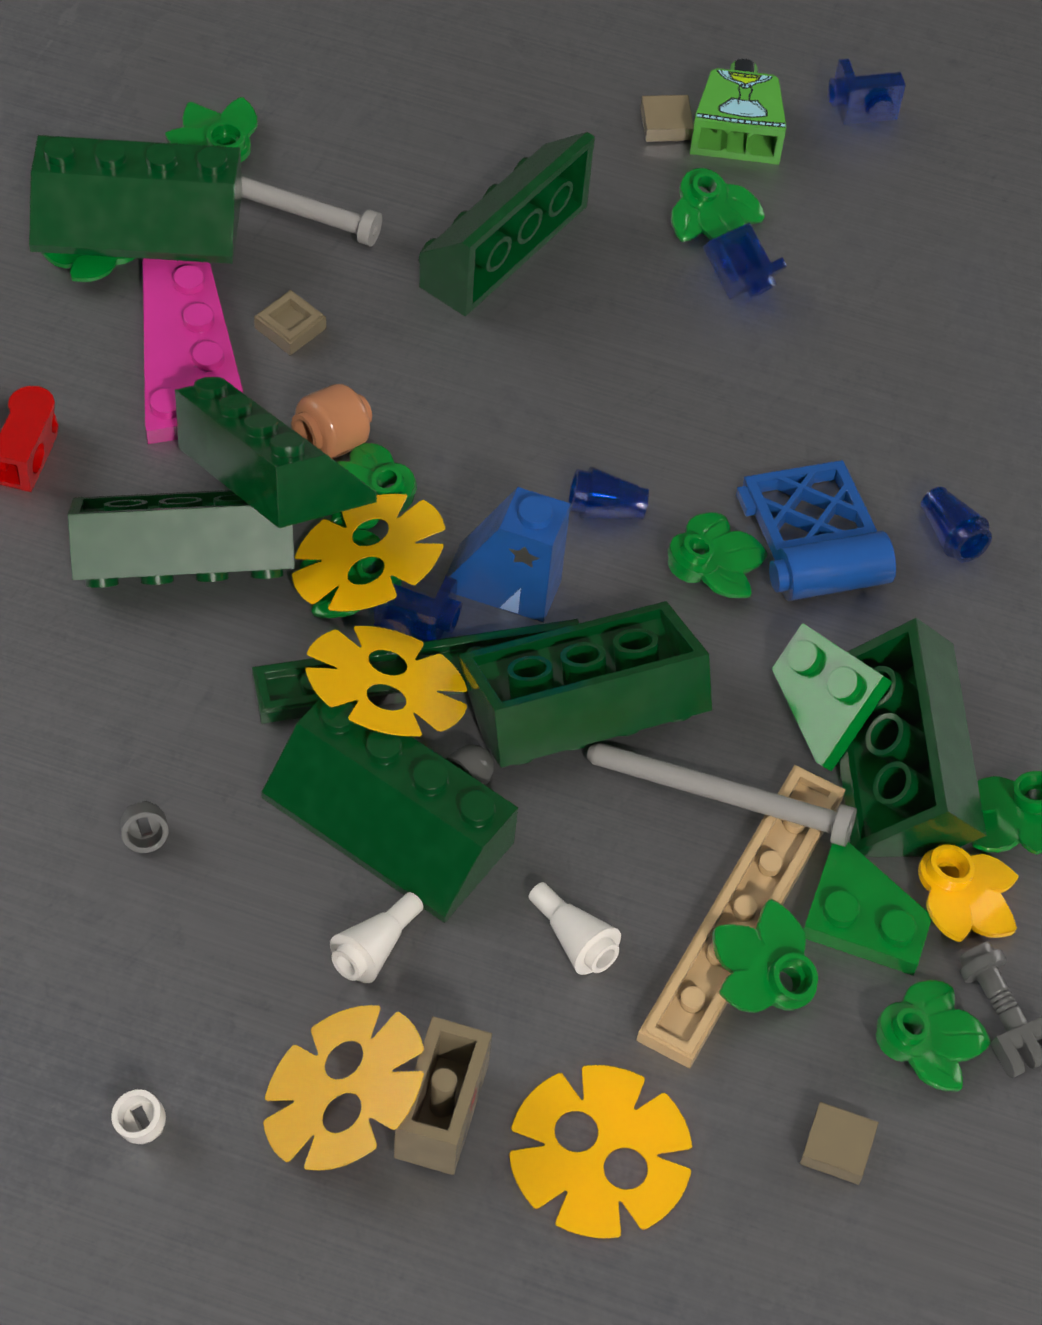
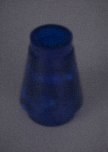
M590 466L588 471L576 469L570 486L568 503H571L570 511L578 512L580 518H636L642 520L648 506L649 489L639 487V485Z
M944 487L934 488L923 497L921 509L925 512L947 556L956 558L960 562H969L978 558L987 550L992 541V533L989 531L990 526L986 518L952 493H949Z

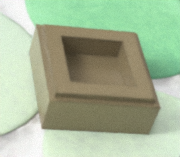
M689 95L642 96L640 109L646 142L692 140L694 123Z
M289 290L255 315L254 325L256 330L291 356L326 329V316L292 290Z
M820 1102L800 1164L859 1185L879 1122Z

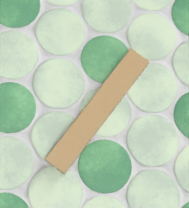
M794 765L778 795L836 811L843 799L845 789ZM764 816L640 1028L637 1036L638 1042L689 1069L691 1068L728 1003L719 994L722 983L731 973L722 967L715 956L712 938L713 929L719 925L726 924L749 926L756 929L760 912L766 901L772 899L783 905L822 837L823 831L772 816Z

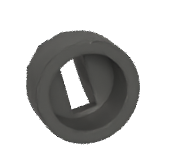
M468 744L458 748L446 758V760L484 785H487L491 780V775L494 771V759L490 752L480 745Z
M142 801L128 806L120 820L122 840L132 851L139 853L155 851L168 838L169 829L164 812L158 805L149 801ZM147 817L152 831L142 834L138 819Z

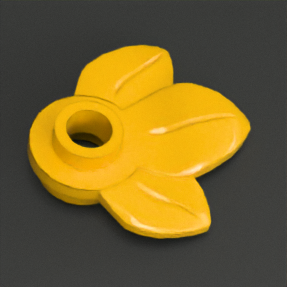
M950 844L938 846L923 856L918 866V876L922 885L929 891L926 908L931 920L943 934L957 942H962L970 930L990 938H1000L1014 934L1017 929L1016 922L1001 894L1010 889L1019 877L1010 867L990 855L977 854L970 856L964 849Z

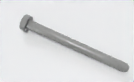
M242 177L243 198L357 234L358 243L370 247L378 239L382 226L381 213L368 209L363 215Z
M602 743L591 744L588 749L587 759L593 765L830 833V842L846 847L852 833L857 811L855 807L841 804L837 812Z

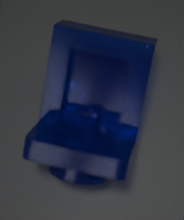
M839 59L835 78H830L828 84L829 101L833 107L837 106L843 125L897 120L906 84L901 72L855 76L850 60Z
M750 222L710 240L703 246L729 299L748 292L750 298L767 292L777 285L774 277L787 267L783 257L770 262Z
M446 576L435 599L393 584L397 597L374 607V627L398 631L424 642L441 639L444 631L452 633L459 621L463 603L456 600L457 579Z

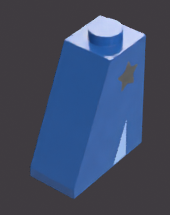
M517 487L460 543L443 580L442 590L544 623L561 583L571 503Z

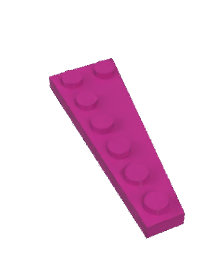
M143 259L145 430L147 443L154 444L178 440L176 389L193 386L195 381L200 378L220 377L242 393L244 392L210 263Z

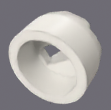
M131 1090L123 1094L116 1101L112 1110L111 1118L115 1130L131 1143L143 1145L152 1142L162 1134L166 1124L163 1105L152 1093L146 1090ZM141 1105L150 1122V1125L144 1130L132 1112Z

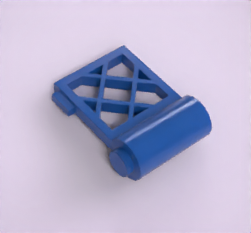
M843 460L745 476L743 486L737 487L736 496L745 516L755 515L774 557V560L769 564L772 587L776 593L782 592L787 601L894 582L896 558L892 542L886 532L877 531ZM835 480L839 491L835 497H832L811 487L814 483ZM778 490L791 497L783 506L764 498L762 492ZM802 500L825 511L817 520L795 511V508ZM836 514L855 522L858 528L843 531L828 523ZM784 523H787L809 533L804 538L784 541L779 530Z

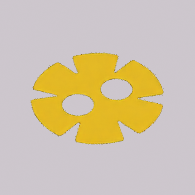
M381 494L377 495L376 503L343 511L342 515L347 526L346 528L323 519L307 534L294 556L295 559L321 560V562L293 572L292 579L295 588L304 600L310 604H315L339 586L328 607L329 611L347 612L363 610L395 599L397 593L391 576H395L411 585H416L430 572L441 555L444 547L443 544L415 543L445 530V524L440 513L433 505L425 500H421L397 518L407 499V495ZM372 519H381L387 522L389 526L388 533L378 543L370 546H359L353 542V533L362 523ZM367 557H377L384 562V570L376 580L363 585L353 584L349 581L348 572L357 561Z
M354 626V631L361 645L359 647L339 630H332L317 638L306 653L314 659L337 668L308 667L305 669L307 678L316 694L329 707H336L358 700L348 719L368 729L398 736H421L422 732L414 716V713H416L434 729L442 732L454 726L467 709V704L437 692H467L466 684L456 667L443 654L415 660L424 646V642L407 634L381 627ZM377 650L391 651L405 660L407 670L400 675L381 673L370 664L369 655ZM378 684L394 687L404 695L406 705L399 710L379 708L368 699L367 690L371 686Z
M379 1005L352 1007L323 1019L311 1028V1034L318 1055H314L298 1045L291 1046L279 1062L265 1095L266 1101L294 1100L292 1104L269 1116L263 1122L268 1142L281 1159L289 1162L314 1135L304 1169L319 1171L339 1168L359 1160L377 1148V1142L369 1118L378 1121L392 1130H396L400 1126L416 1100L424 1076L422 1071L393 1072L395 1068L424 1051L422 1039L416 1027L406 1016L396 1012L379 1032L371 1038L381 1007ZM355 1041L359 1043L363 1049V1058L359 1067L346 1078H330L325 1071V1063L330 1052L343 1042ZM345 1093L357 1095L361 1101V1112L356 1122L342 1132L333 1133L326 1130L323 1125V1115L329 1103Z
M606 1065L582 1067L583 1100L580 1099L562 1073H557L542 1082L523 1101L511 1127L513 1132L545 1144L539 1147L512 1150L509 1153L514 1178L534 1209H538L562 1192L567 1191L568 1193L556 1219V1226L569 1232L592 1238L620 1237L619 1201L623 1203L642 1230H646L663 1219L682 1197L691 1175L689 1168L657 1156L658 1154L692 1148L688 1126L671 1098L666 1093H661L639 1109L634 1110L645 1078L632 1071ZM579 1111L586 1113L596 1122L598 1138L595 1144L588 1150L582 1152L569 1151L557 1141L555 1125L558 1119L568 1112ZM629 1148L643 1156L647 1163L648 1172L641 1185L633 1189H620L608 1181L604 1173V1162L607 1156L614 1150Z

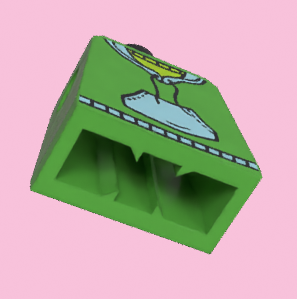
M749 59L734 61L730 69L716 68L711 70L695 115L690 154L779 165L786 133V120L779 79L771 74L758 73L757 65Z

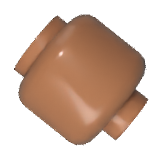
M334 384L304 396L297 403L291 427L292 430L330 458L335 459L351 452L353 448L368 440L372 410L364 396L357 394L352 388L344 384Z

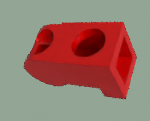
M30 385L21 387L9 397V416L0 431V485L27 492H32L53 448L59 430L54 413L55 400L53 395L43 387Z

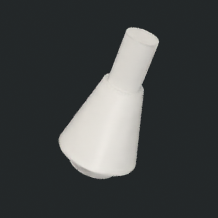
M545 882L537 884L530 891L529 900L550 920L552 929L578 974L600 973L613 964L618 957L621 933L617 928L572 904H566Z
M408 892L387 912L377 914L334 935L330 941V949L332 952V962L337 971L352 981L357 980L362 983L373 982L399 939L402 929L423 910V903L420 898L414 893Z

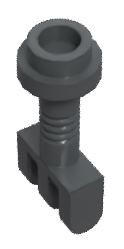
M991 942L979 944L966 951L959 957L963 968L960 970L965 983L978 980L1006 1030L1005 1033L996 1036L990 1044L1004 1071L1011 1078L1025 1072L1024 1063L1017 1049L1029 1068L1034 1069L1041 1066L1042 1016L1028 1022L1021 1008L1017 1006V1001H1014L1015 997L1012 996V992L999 971L1007 963L1004 953L1000 949L995 950Z

